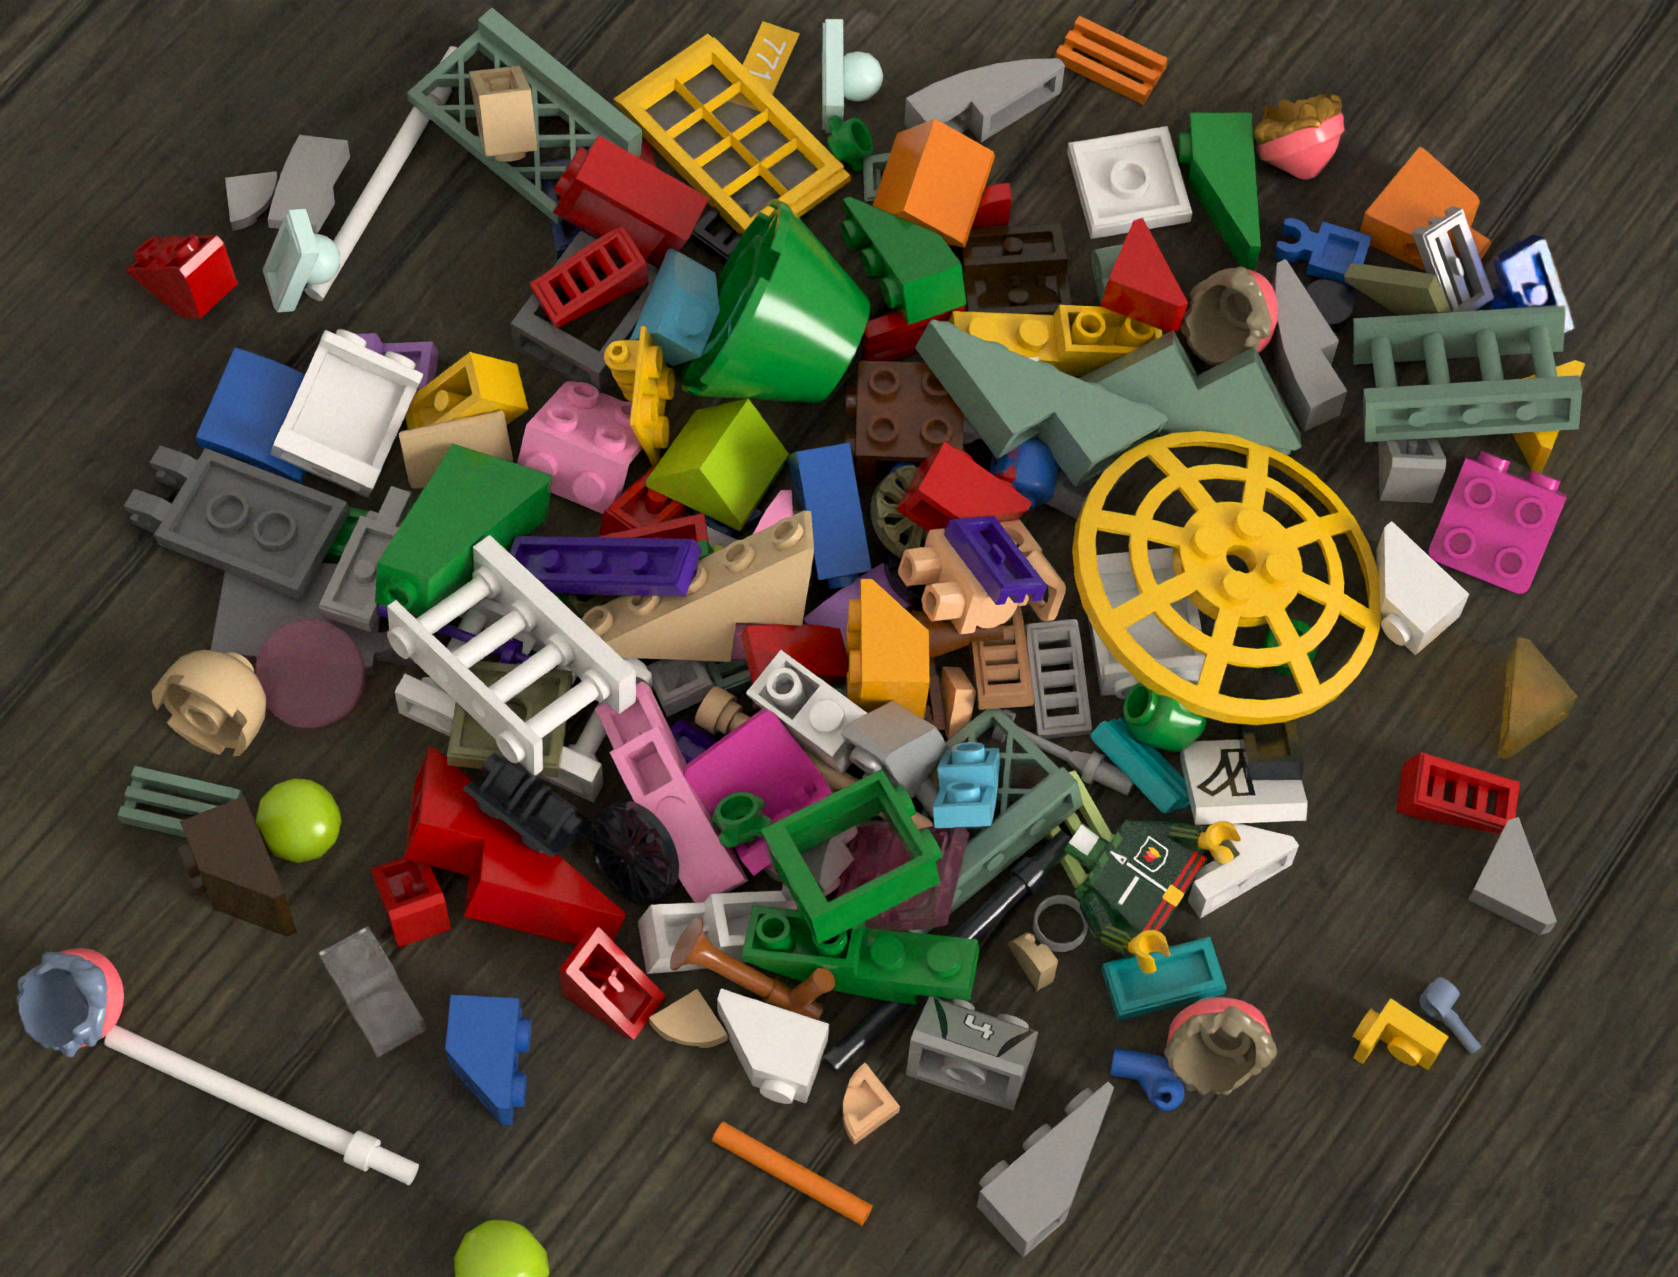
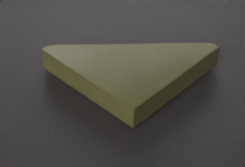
M1351 263L1344 275L1347 283L1397 316L1452 312L1435 274Z

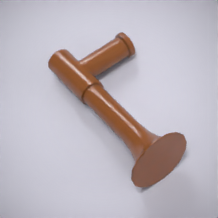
M700 917L695 918L683 931L670 959V969L674 971L687 964L703 966L762 997V1000L770 1005L815 1020H819L823 1011V1005L815 1001V999L823 993H828L835 986L834 975L826 968L816 969L809 978L795 988L775 978L771 979L714 946L704 934L703 919Z

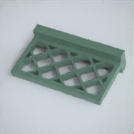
M493 8L489 9L478 19V30L407 92V99L412 105L556 224L561 222L563 218L552 213L557 203L541 191V179H559L566 166L540 167L539 148L570 147L571 162L576 153V147H591L598 135L636 157L639 158L641 156L642 129ZM478 50L494 62V69L520 66L531 88L537 151H534V167H512L506 161L495 160L494 156L486 157L481 146L480 136H474L466 129L465 118H475L476 113L474 105H465L464 87L471 86L469 74H464V63ZM458 69L459 74H452ZM437 87H459V105H437L427 96ZM537 98L544 104H538ZM538 116H560L569 124V135H539ZM454 118H460V123H458ZM535 179V185L532 184L529 180Z
M1000 708L986 709L946 741L949 747L947 750H951L952 746L959 743L977 742V738L994 724H997L1007 736L1006 753H999L1000 765H1005L1003 787L998 788L996 800L1001 801L1000 815L992 821L991 826L955 827L947 831L934 827L932 834L959 835L958 847L948 858H941L936 861L939 884L888 909L889 913L897 920L903 932L927 934L1083 805L1077 780L1064 767L1059 769ZM1015 745H1016L1023 753H1014V752H1015ZM940 760L928 776L933 783L934 773L938 768ZM1013 766H1037L1047 776L1032 789L1011 788ZM1010 801H1016L1009 807ZM923 807L922 815L931 820V816ZM878 815L856 825L855 827L858 832L855 837L861 832L881 833L879 856H855L847 847L854 858L848 868L863 884L886 874V869H896L910 861L909 857H888L890 833L894 832L887 820H877L880 818ZM968 835L974 836L969 841H967ZM867 868L877 869L876 877Z

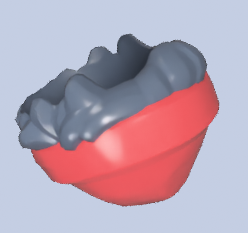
M76 948L61 952H45L42 955V963L18 980L20 994L17 996L16 1001L25 1033L43 1047L60 1050L67 1057H74L76 1051L81 1047H94L98 1040L106 1036L114 1028L122 1011L124 992L121 978L113 964L105 956L91 949Z

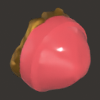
M1326 93L1310 97L1307 100H1297L1295 104L1288 100H1282L1279 102L1278 109L1273 108L1270 104L1265 105L1262 120L1253 129L1254 146L1259 159L1299 179L1308 180L1316 177L1334 155L1340 136L1345 130L1340 97L1335 94Z

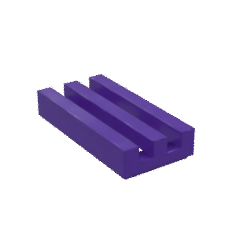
M995 516L949 520L944 536L995 605L1005 604L1008 596L1013 603H1023L1026 594L1032 602L1042 600L1047 585Z

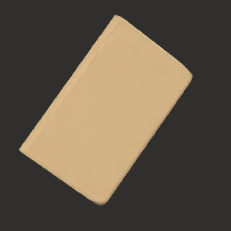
M503 410L409 429L398 433L409 485L414 490L425 488L452 444L513 462Z

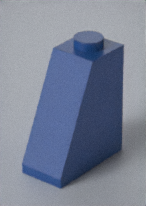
M850 443L795 452L787 456V462L798 511H811L814 554L811 567L813 581L827 579L828 589L851 585L859 578L858 573L872 571Z

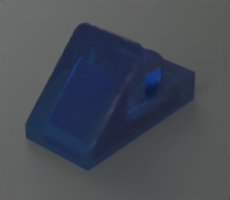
M1532 234L1492 258L1501 284L1500 287L1492 291L1494 299L1488 302L1494 310L1565 305L1564 334L1575 328L1544 237Z

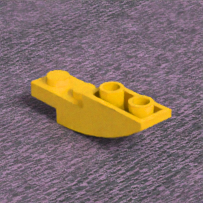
M1059 305L1054 315L953 311L947 321L963 332L985 341L998 342L1007 347L1008 350L1024 357H1039L1040 362L1049 363L1056 367L1058 371L1073 377L1084 376L1162 336V330L1099 306Z

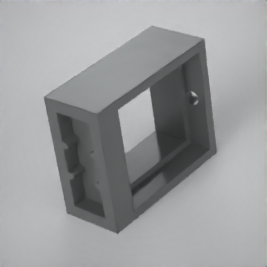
M580 231L553 268L597 239ZM620 258L613 260L618 269L624 267ZM647 263L648 284L632 291V293L639 296V299L600 351L559 328L555 329L552 324L545 321L547 314L534 293L510 323L513 349L569 381L588 383L596 387L599 393H605L615 379L610 368L605 363L604 352L609 344L614 341L630 340L659 269ZM601 267L593 270L607 278ZM562 286L553 289L559 299L565 293Z

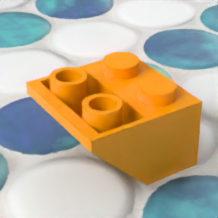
M861 579L859 599H849L846 654H849V666L846 677V698L867 712V714L893 700L924 719L930 683L929 630L873 579Z

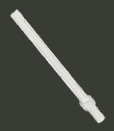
M449 47L441 62L456 50L457 47ZM437 87L427 97L437 105H445L453 90L452 87ZM415 106L334 239V243L340 251V268L338 273L430 120ZM338 273L329 282L320 285L307 284L304 289L305 293L317 301H322Z
M117 1025L106 1035L105 1046L344 1155L345 1163L366 1172L369 1168H372L407 1185L412 1183L417 1174L419 1164L380 1147L381 1141L362 1131H357L355 1134L345 1131Z

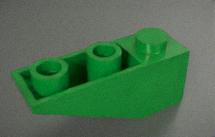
M847 197L843 199L846 220L840 223V229L849 251L857 250L867 277L870 280L877 279L887 306L890 309L896 307L908 325L966 305L961 263L941 235L855 198Z

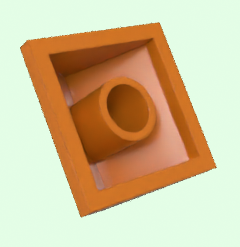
M935 118L899 132L896 135L873 207L941 235L949 245L965 248L995 158L994 152Z

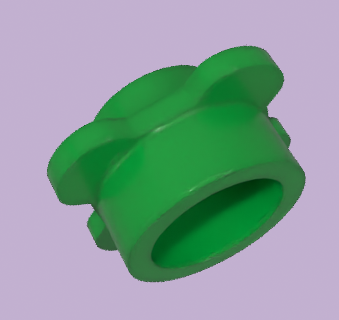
M837 115L830 117L828 125L832 134L827 139L830 153L840 163H849L856 172L863 170V158L871 155L873 152V140L868 128L858 118H851L842 122L841 118Z
M736 792L726 796L718 803L711 820L714 826L720 827L721 833L718 839L722 846L732 848L739 844L751 842L758 836H762V829L772 825L771 819L763 814L765 803L761 797L754 796L748 792Z

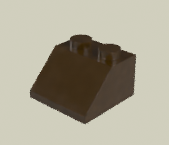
M245 796L180 821L187 840L176 845L196 895L208 892L214 910L286 937L297 933L285 893Z

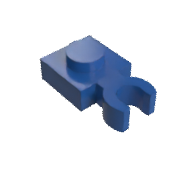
M1286 218L1281 234L1294 238L1297 243L1288 244L1278 241L1274 257L1280 261L1286 259L1288 263L1297 262L1301 259L1309 261L1306 274L1321 279H1333L1343 283L1345 286L1356 289L1345 281L1344 275L1351 263H1364L1372 236L1323 221L1319 233L1310 231L1308 226L1302 221Z

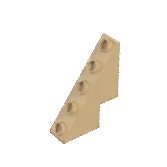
M802 511L791 517L781 519L764 530L742 540L734 541L729 546L700 559L686 597L623 595L602 606L590 609L587 613H584L582 621L623 658L731 662L736 623L802 626L814 554L811 511Z

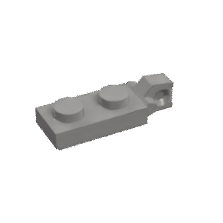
M391 486L379 513L369 511L366 517L360 516L319 604L321 617L372 632L379 617L377 614L379 604L375 603L377 562L414 505L411 499V492Z

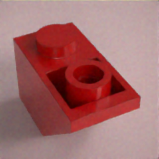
M944 442L922 461L896 510L929 532V530L941 528L946 530L949 520L995 516L999 522L1017 520L1029 510L1032 502L1018 493L1011 483L995 477L975 463L968 453Z

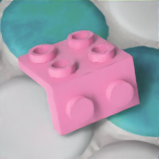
M565 382L527 423L517 464L551 474V493L604 514V510L622 495L629 464L642 450V446L630 426L632 402H624L605 393H599L596 387L588 383Z

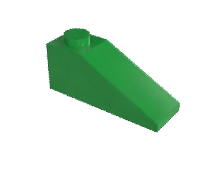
M1190 113L1186 133H1178L1177 137L1178 164H1186L1187 184L1240 267L1255 271L1261 242L1252 113Z

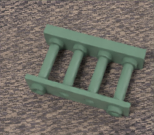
M1565 305L1353 318V365L1373 364L1376 388L1364 389L1363 433L1365 442L1579 429L1582 399L1579 375L1558 377L1553 352H1563L1566 318ZM1531 354L1536 378L1504 380L1500 355ZM1478 357L1482 381L1451 383L1447 359ZM1425 360L1429 385L1397 386L1394 362Z

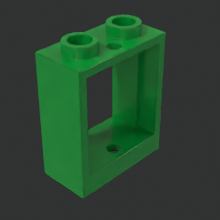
M883 769L761 830L768 857L818 945L940 883L936 861L942 858L940 848L928 828L921 831L918 830L911 816L916 814V810L906 789L902 784L893 787ZM883 813L910 861L827 902L800 853Z

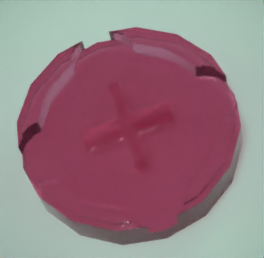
M302 619L280 627L268 639L266 644L262 646L256 658L255 674L265 692L266 707L268 710H271L274 716L291 726L317 729L337 723L354 709L364 691L366 667L360 648L346 631L326 621Z

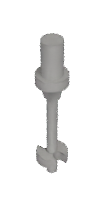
M1005 709L1003 712L1014 722L1016 713ZM994 724L992 726L995 728L992 739L1003 743L1006 735L997 724ZM1020 728L1039 749L1067 761L1068 765L1082 775L1081 781L1090 785L1093 781H1096L1126 796L1130 794L1134 783L1118 767L1103 761L1104 754L1095 750L1092 754L1078 751L1071 752Z

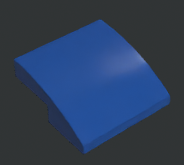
M234 348L196 435L198 447L248 461L249 465L302 484L307 471L271 456L270 452L305 374L271 359Z

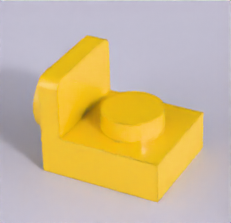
M1390 998L1380 1014L1370 1009L1352 1037L1361 1043L1353 1058L1363 1064L1381 1039L1388 1044L1387 1048L1390 1053L1401 1062L1410 1066L1419 1064L1428 1070L1449 1036Z

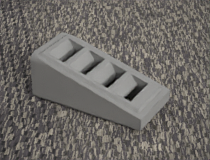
M1076 619L1025 625L1034 697L1032 709L1037 736L1043 739L1091 734L1092 724L1078 621ZM1069 664V670L1043 673L1041 671L1042 666ZM1072 686L1073 692L1044 695V689ZM1076 707L1077 714L1047 717L1046 709Z

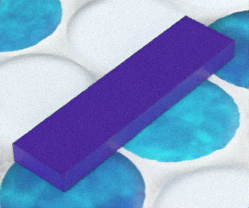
M515 536L509 553L552 593L686 597L702 548L694 539Z

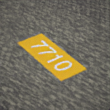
M762 21L743 66L773 95L800 33ZM741 92L727 101L760 112Z

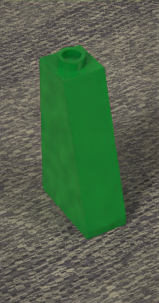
M452 444L377 562L375 603L388 606L397 600L410 614L419 617L473 579L472 574L474 572L473 546L490 535L508 552L512 547L515 536H527L546 520L549 513L552 475Z

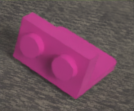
M1481 450L1477 459L1467 455L1429 547V556L1438 563L1514 593L1522 594L1527 592L1531 586L1566 501L1567 494L1558 491L1561 481L1534 470H1530L1528 478L1509 472L1507 470L1511 463L1510 461Z
M767 708L757 712L689 762L683 769L684 777L711 814L715 812L718 803L726 796L736 792H748L764 800L765 808L763 809V814L771 819L772 824L835 793L832 786L784 723L774 712ZM758 836L751 842L735 846L741 861L753 876L764 868H774L768 857L762 836Z

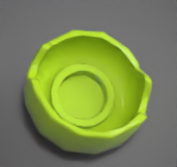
M293 778L275 784L262 797L255 823L266 849L273 856L295 863H302L320 858L335 844L340 831L341 814L332 794L322 785L312 780Z
M489 1220L472 1229L463 1237L454 1257L455 1277H548L549 1275L547 1251L527 1228L513 1221Z

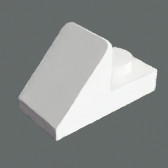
M1233 823L1241 837V841L1235 842L1227 839L1218 845L1228 847L1234 856L1233 860L1228 864H1220L1214 860L1194 875L1195 881L1193 882L1188 902L1198 917L1206 916L1291 866L1299 847L1293 836Z

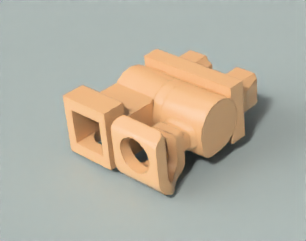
M1020 519L999 523L1014 543L1020 545L1018 548L1045 584H1047L1049 590L1047 603L1044 602L1043 598L1041 601L1032 602L1026 594L1023 603H1013L1008 596L1005 604L995 605L944 536V528L929 530L924 547L906 549L898 569V575L906 586L926 585L921 600L923 610L931 622L950 619L960 635L974 633L977 625L981 628L990 629L1005 623L1014 614L1017 606H1026L1027 603L1042 622L1053 621L1059 612L1066 586Z

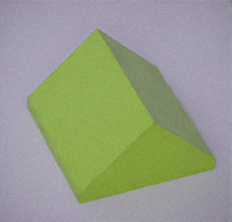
M749 398L703 408L693 413L647 478L646 487L741 531L787 463L789 453Z

